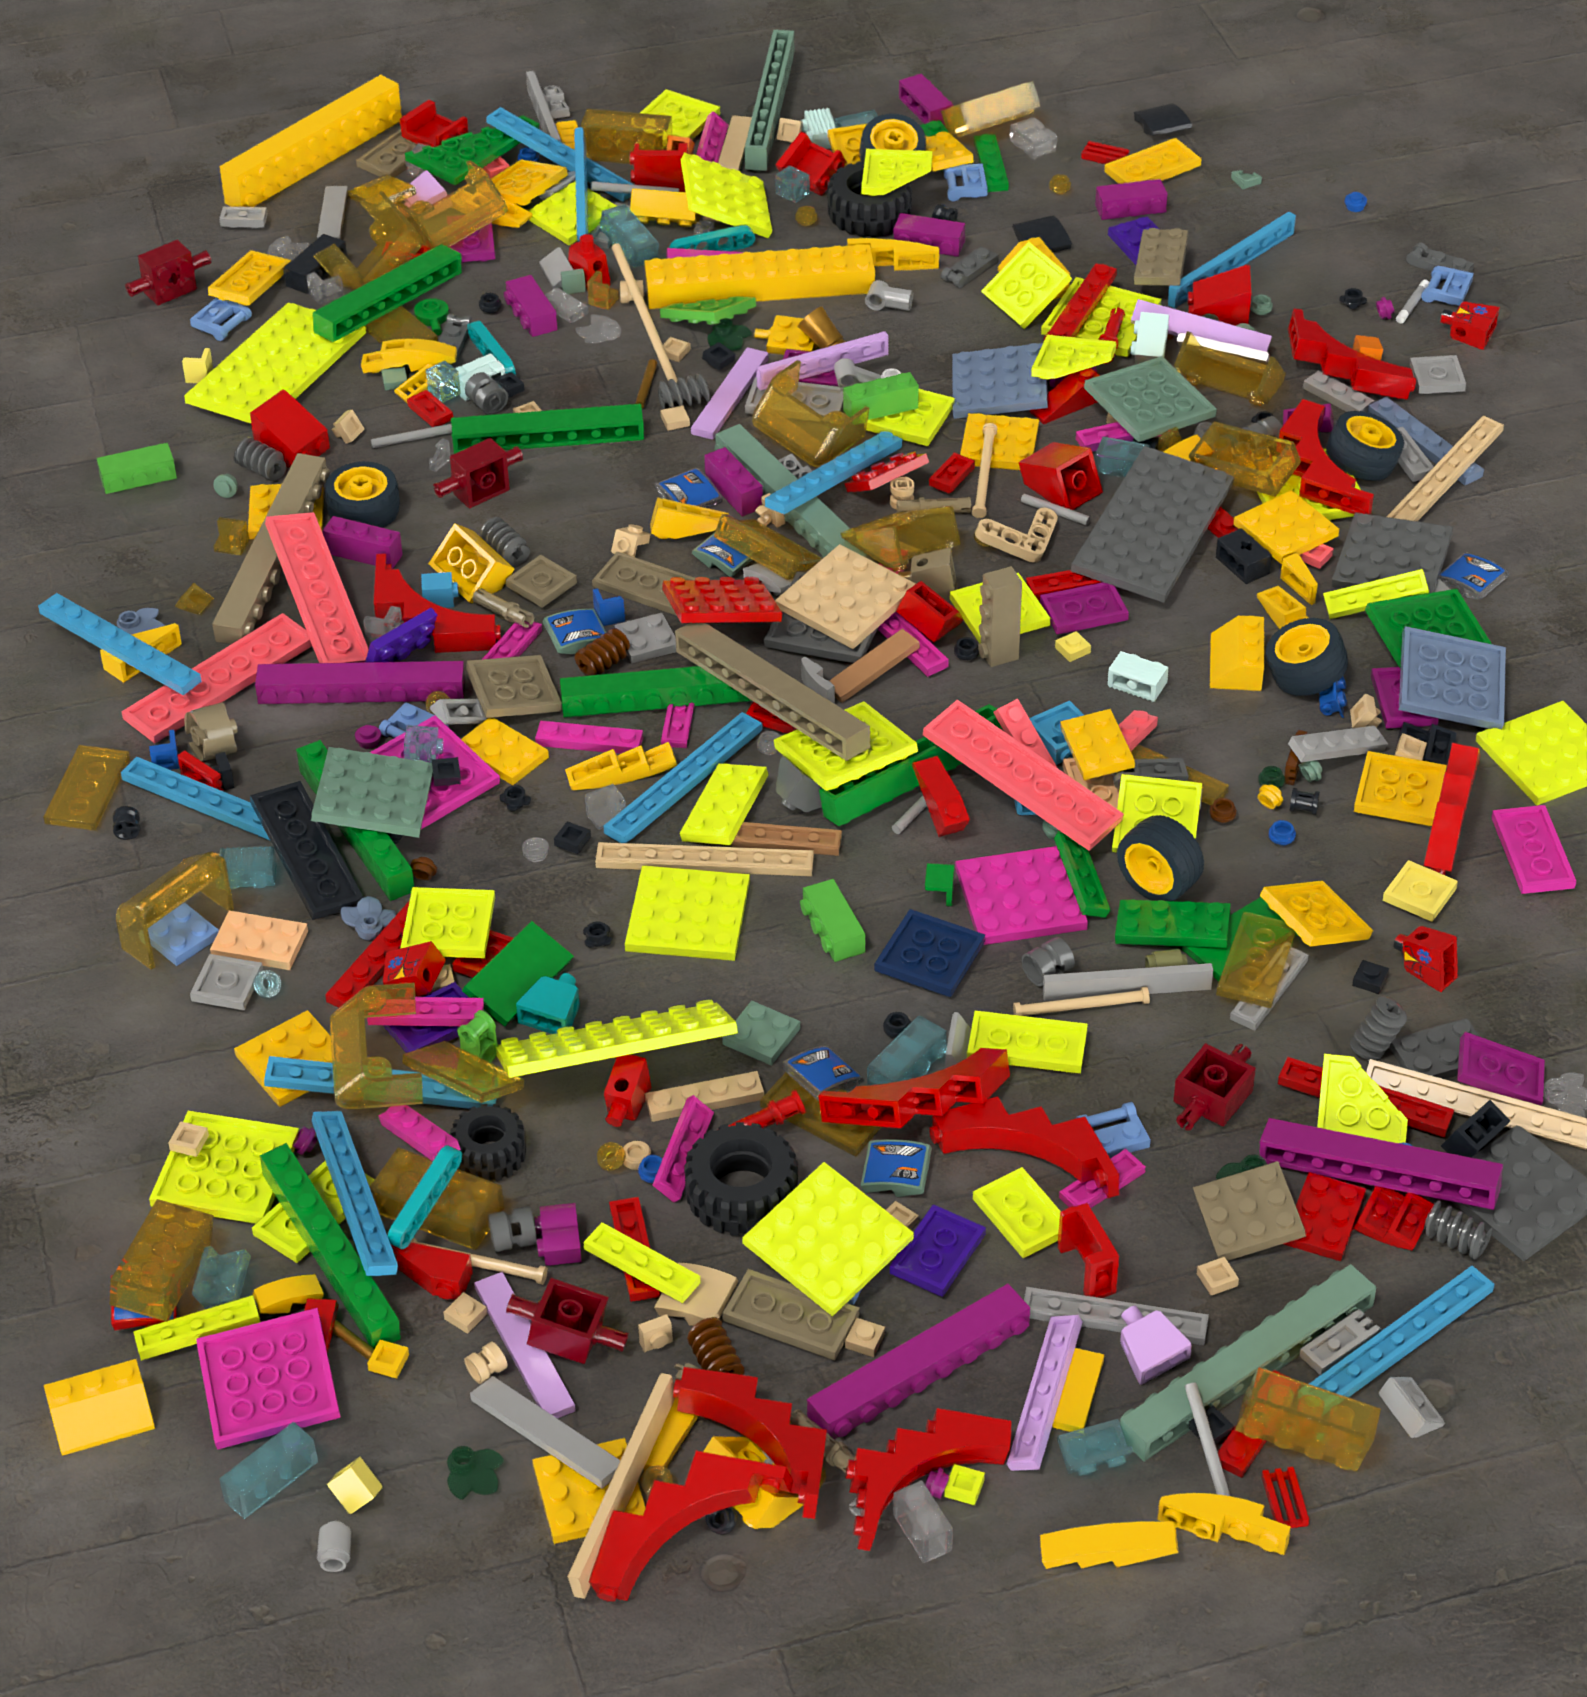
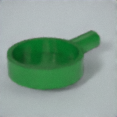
M435 298L422 300L414 307L415 320L421 325L431 326L433 335L439 336L442 333L440 324L447 321L449 314L448 305L443 300Z

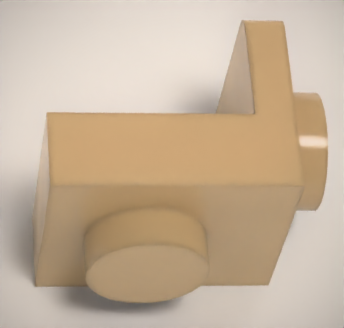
M629 524L625 528L616 529L611 552L613 554L620 552L635 557L637 546L649 543L651 534L642 531L643 528L641 526Z

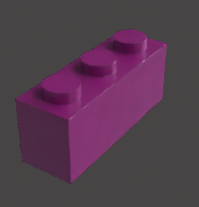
M918 74L899 80V99L924 124L939 120L943 125L952 123L953 103L924 75Z
M1161 179L1096 186L1095 206L1101 220L1164 213L1167 206V192Z
M900 213L894 226V240L939 247V254L959 257L965 243V223Z
M532 275L506 281V291H504L505 302L507 305H511L515 317H519L523 329H527L531 337L557 330L556 311Z
M726 447L704 455L705 477L742 517L756 512V508L762 505L761 497L763 496V486Z
M333 516L322 530L329 551L333 556L376 566V554H386L387 564L392 563L393 569L403 555L400 532L336 516Z

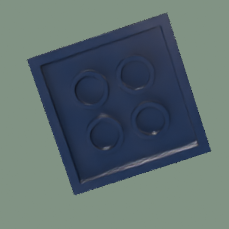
M909 909L874 963V971L951 997L983 947L985 934Z

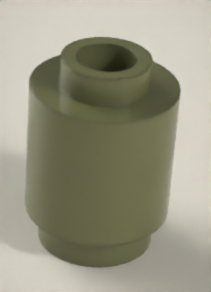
M1180 949L1153 951L1151 955L1145 956V968L1188 965L1186 954H1181Z

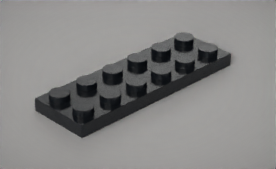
M301 781L250 795V803L312 920L341 912L342 907H357L358 902L364 897L324 823L311 821L314 805Z

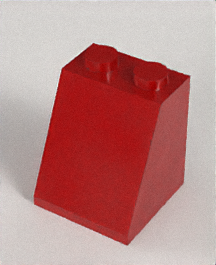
M1244 265L1193 282L1192 292H1188V313L1234 326L1241 323L1248 324L1252 293L1250 265Z
M284 389L250 412L254 440L282 452L286 467L288 468L291 467L297 453L319 457L330 448L327 428Z
M1053 442L1018 462L1023 482L1026 486L1049 502L1073 510L1103 492L1091 448Z

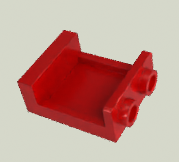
M427 100L400 118L402 137L422 147L428 145L432 148L442 145L444 140L469 133L468 119L462 116L455 122L436 113L435 102Z
M800 132L776 163V167L783 178L822 196L828 189V183L832 175L841 167L844 168L847 162L841 151L831 152L811 142L807 134Z
M635 143L634 151H630V165H634V170H631V183L642 186L678 188L679 192L686 193L681 158L684 153L688 154V143H679L678 150H640L639 143Z
M1084 1203L1078 1206H1071L1061 1211L1057 1248L1060 1253L1076 1249L1085 1263L1084 1296L1104 1298L1116 1294L1119 1254L1089 1204Z

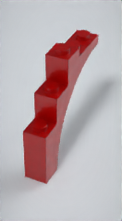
M937 1408L933 1420L927 1421L925 1432L897 1428L894 1440L888 1439L886 1452L857 1448L854 1460L848 1459L845 1479L851 1480L850 1493L857 1494L856 1508L861 1509L860 1516L856 1515L853 1535L858 1536L857 1549L871 1550L878 1521L884 1509L896 1494L914 1480L930 1473V1471L938 1470L939 1467L946 1468L954 1464L988 1463L1004 1465L1010 1449L1011 1421Z

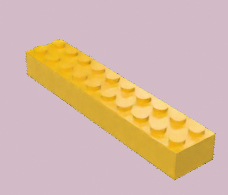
M379 75L221 165L220 173L225 204L231 207H254L399 123L402 117L399 84L383 75Z
M870 244L644 260L649 309L663 308L676 303H683V305L697 303L696 301L715 299L717 301L735 296L755 297L756 301L867 294L871 284L875 281V268Z

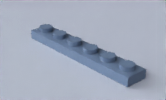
M1388 397L1368 406V413L1384 418L1396 428L1404 427L1424 455L1435 464L1453 447ZM1473 462L1457 480L1463 485H1467L1483 477L1484 469Z

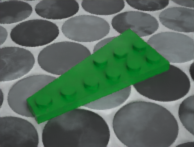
M523 115L519 116L520 119L539 129L538 122ZM485 127L481 128L480 133L474 135L472 132L444 140L442 145L432 148L430 145L422 147V151L415 154L413 151L406 152L405 161L425 171L427 170L432 175L450 184L457 185L521 142L497 128Z

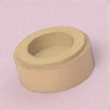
M642 1141L629 1142L622 1148V1162L627 1168L638 1170L641 1161L646 1156L651 1155V1149Z

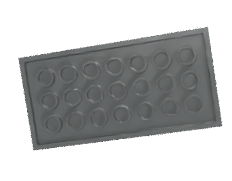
M1144 446L1072 562L1071 571L1165 602L1234 484L1235 475Z

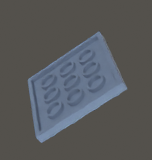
M1043 343L952 354L953 398H955L953 404L954 419L968 417V413L991 415L1048 408L1047 379L1032 376V366Z
M1405 626L1402 633L1399 710L1488 729L1498 728L1502 730L1504 726L1506 647Z

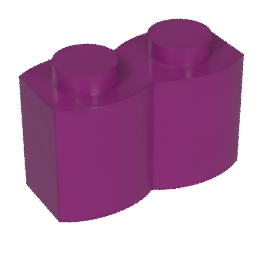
M575 1203L540 1206V1216H534L536 1234H542L543 1237L542 1239H537L538 1257H545V1266L581 1262Z

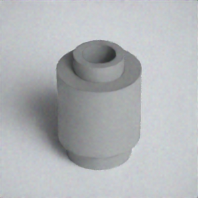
M331 1521L319 1529L317 1560L320 1562V1567L325 1571L339 1572L344 1570L350 1560L351 1529L342 1522Z

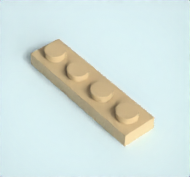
M757 1071L645 1093V1101L651 1122L679 1117L686 1099L692 1095L711 1110L764 1100V1090Z

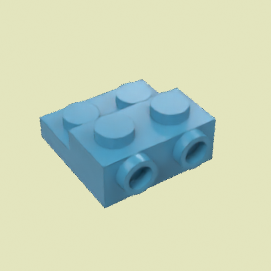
M1067 701L1029 718L1056 765L1062 763L1063 759L1073 758L1061 731L1060 721L1084 716L1071 701Z

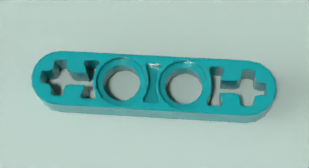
M741 225L674 240L669 248L734 251L750 247L755 242V234L749 226ZM721 238H728V241L725 244H718V241ZM707 242L706 247L703 249H696L699 243Z
M480 320L469 323L467 325L469 337L483 356L492 354L497 361L504 365L505 374L512 372L516 375L512 360Z
M445 1145L439 1151L388 1232V1239L391 1245L403 1250L411 1243L457 1171L462 1160L461 1151L449 1145Z

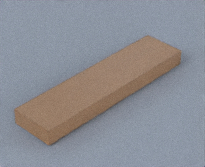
M903 628L861 659L829 680L835 685V698L841 703L845 702L920 648L919 641Z
M743 822L732 842V847L814 850V854L839 856L842 830Z

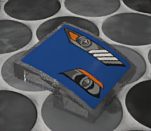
M697 467L655 483V488L661 498L709 508L721 503L723 498L712 481Z
M1464 552L1440 573L1439 579L1446 586L1459 588V593L1462 597L1481 600L1510 574L1507 569L1488 558Z
M827 1045L807 1049L783 1061V1070L818 1101V1095L822 1091L849 1092L864 1082V1077Z

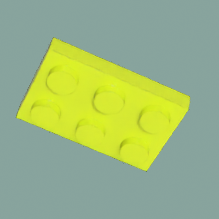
M1023 1167L973 1191V1200L1022 1258L1058 1241L1061 1211Z

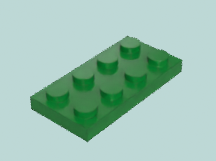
M1120 900L1115 944L1227 948L1231 903Z

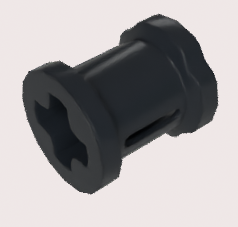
M1293 788L1289 811H1294L1295 809L1310 811L1312 815H1316L1320 792L1308 793Z

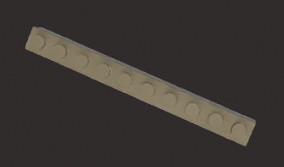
M297 453L266 517L313 512L316 499L320 498L322 487L330 475V470L326 466V459ZM266 517L212 623L216 642L233 644L254 631L257 620H260L262 617L265 603L271 599L274 585L278 584L280 580L282 566L265 525Z
M689 623L675 630L677 653L847 761L870 748L871 732L869 725L706 623Z

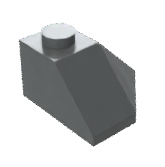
M782 756L776 785V792L783 798L781 803L793 811L798 808L804 812H809L821 808L819 789L822 787L795 766L787 757Z

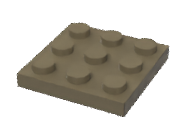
M541 655L467 661L466 671L486 718L561 712V700Z
M1278 1161L1193 1187L1218 1259L1225 1257L1229 1261L1306 1237L1305 1229Z

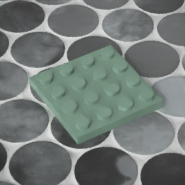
M1163 356L1085 380L1084 389L1138 442L1216 417L1217 409Z
M329 747L312 810L311 821L419 838L433 776L432 763Z

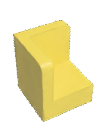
M210 348L204 349L202 358H183L182 364L186 383H199L213 370Z
M358 1457L337 1472L327 1484L349 1514L354 1513L374 1499L382 1489L381 1483L361 1457Z

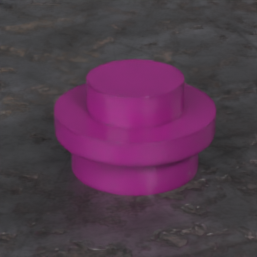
M1381 297V300L1376 302L1378 314L1381 319H1391V313H1394L1391 300Z
M365 725L355 732L356 742L364 749L376 747L381 739V731L376 726Z
M303 1126L299 1131L297 1142L293 1147L297 1149V1153L300 1155L305 1151L311 1152L318 1138L315 1136L314 1128L308 1129Z
M940 1467L937 1473L930 1471L924 1485V1489L929 1491L927 1497L930 1499L933 1496L938 1499L941 1498L950 1477Z

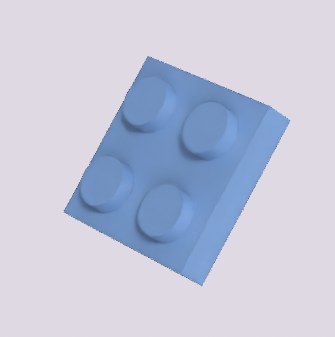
M185 902L141 930L142 938L176 966L213 943L219 932L215 926Z

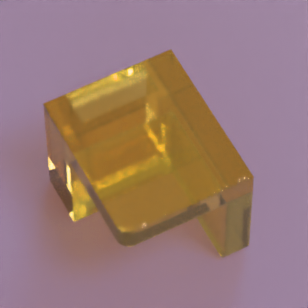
M596 271L587 282L589 305L609 310L618 300L619 290L612 289L609 285L602 283V272Z
M220 517L217 521L219 537L213 546L214 551L242 555L249 542L247 522Z

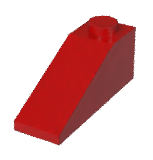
M1092 368L1069 374L1048 393V408L1030 410V413L1044 425L1097 403L1084 389L1085 380L1100 375Z
M938 756L912 763L938 837L963 831L970 818L959 791Z
M413 1242L403 1250L391 1245L398 1264L397 1269L431 1295L442 1299L456 1300L463 1292L465 1293L473 1274L471 1254Z

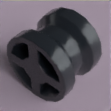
M941 203L936 205L932 214V218L955 222L958 217L956 208H946V205Z
M122 806L114 811L113 833L117 838L131 840L139 835L140 815L137 809L130 806Z

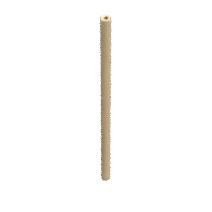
M614 244L612 246L613 253L667 380L673 379L676 382L675 372L620 244Z

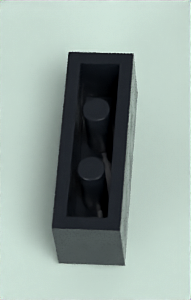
M322 234L284 267L286 287L309 294L348 260L345 241Z

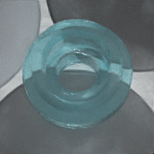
M263 970L254 978V990L263 998L274 997L280 990L281 979L275 972ZM264 980H267L269 983L268 989L263 985Z

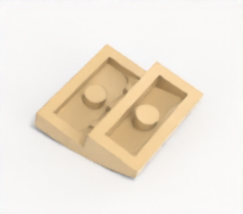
M678 1262L681 1266L700 1275V1284L684 1303L662 1292L654 1307L658 1315L663 1316L667 1314L673 1317H685L688 1325L691 1326L706 1318H720L738 1283L737 1278L710 1267Z

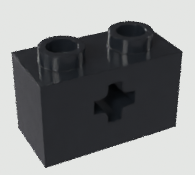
M1242 528L1217 539L1216 558L1245 584L1270 574L1272 554Z
M1489 1100L1464 1122L1441 1147L1447 1153L1472 1158L1511 1120Z

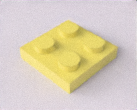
M1408 860L1384 892L1383 901L1433 922L1457 889L1458 881Z

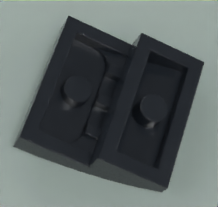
M1173 103L1134 112V120L1142 123L1144 133L1151 136L1192 127L1188 116Z
M1054 215L1013 224L1012 226L1018 242L1039 237L1052 253L1071 249L1072 242L1065 228Z
M1403 722L1399 731L1397 745L1402 733L1427 743L1422 761L1448 766L1452 743H1455L1456 732L1434 724L1431 725L1428 731Z

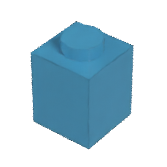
M452 573L421 574L422 597L444 608L454 607V597H458L457 582H452Z

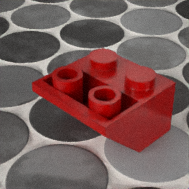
M922 581L906 591L896 610L907 622L911 623L933 642L939 640L963 621L957 609Z

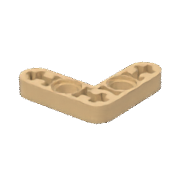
M1049 508L1038 509L1028 534L990 519H982L978 523L975 535L978 540L1032 563L1039 562L1042 559L1057 522V514ZM1043 519L1047 520L1046 525L1042 523ZM1034 532L1042 534L1044 538L1036 536ZM1005 538H1010L1014 540L1015 543H1009L1005 540ZM1032 545L1037 547L1035 551L1031 550Z

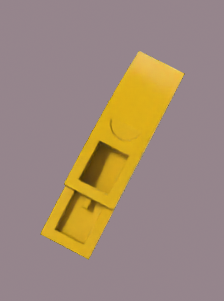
M425 339L383 341L381 351L363 354L361 368L363 373H378L383 369L399 368L406 364L409 365L411 372L421 370L428 363H431L434 367H446L456 362L457 349L445 343Z
M1185 1493L1162 1496L1159 1501L1157 1520L1174 1522L1176 1528H1181L1194 1533L1202 1539H1210L1218 1542L1222 1533H1225L1236 1540H1244L1260 1546L1266 1551L1284 1555L1288 1547L1291 1529L1290 1526L1263 1517L1264 1505L1232 1496Z

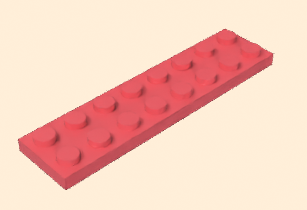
M315 513L267 516L265 525L319 663H365L369 649Z
M282 613L192 668L200 673L202 682L185 695L164 685L123 710V720L156 744L169 735V730L177 731L185 726L184 717L186 712L221 703L256 681L258 664H284L312 647L307 630Z
M959 700L951 704L923 729L924 737L1088 851L1123 820L1124 814Z

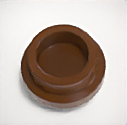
M1219 798L1210 806L1209 814L1215 821L1224 823L1232 821L1236 817L1237 810L1231 800Z
M427 857L413 859L410 864L413 876L417 879L428 881L437 873V866Z

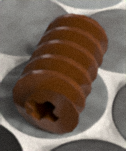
M612 628L607 633L602 634L600 638L593 640V642L578 650L575 654V662L585 676L600 675L604 673L605 669H610L612 664L619 663V659L623 660L626 658V650L630 648L629 640L622 631Z
M706 1318L692 1327L687 1336L688 1344L691 1346L693 1354L697 1357V1362L701 1369L739 1375L744 1374V1366L740 1364L741 1360L736 1355V1350L731 1345V1340L727 1336L726 1330L722 1327V1322L719 1318Z

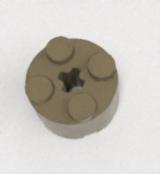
M223 702L186 712L184 717L186 734L191 733L193 742H189V745L197 759L207 761L215 759V754L225 752L226 755L237 752L234 734L238 732L237 725L233 718L229 719Z

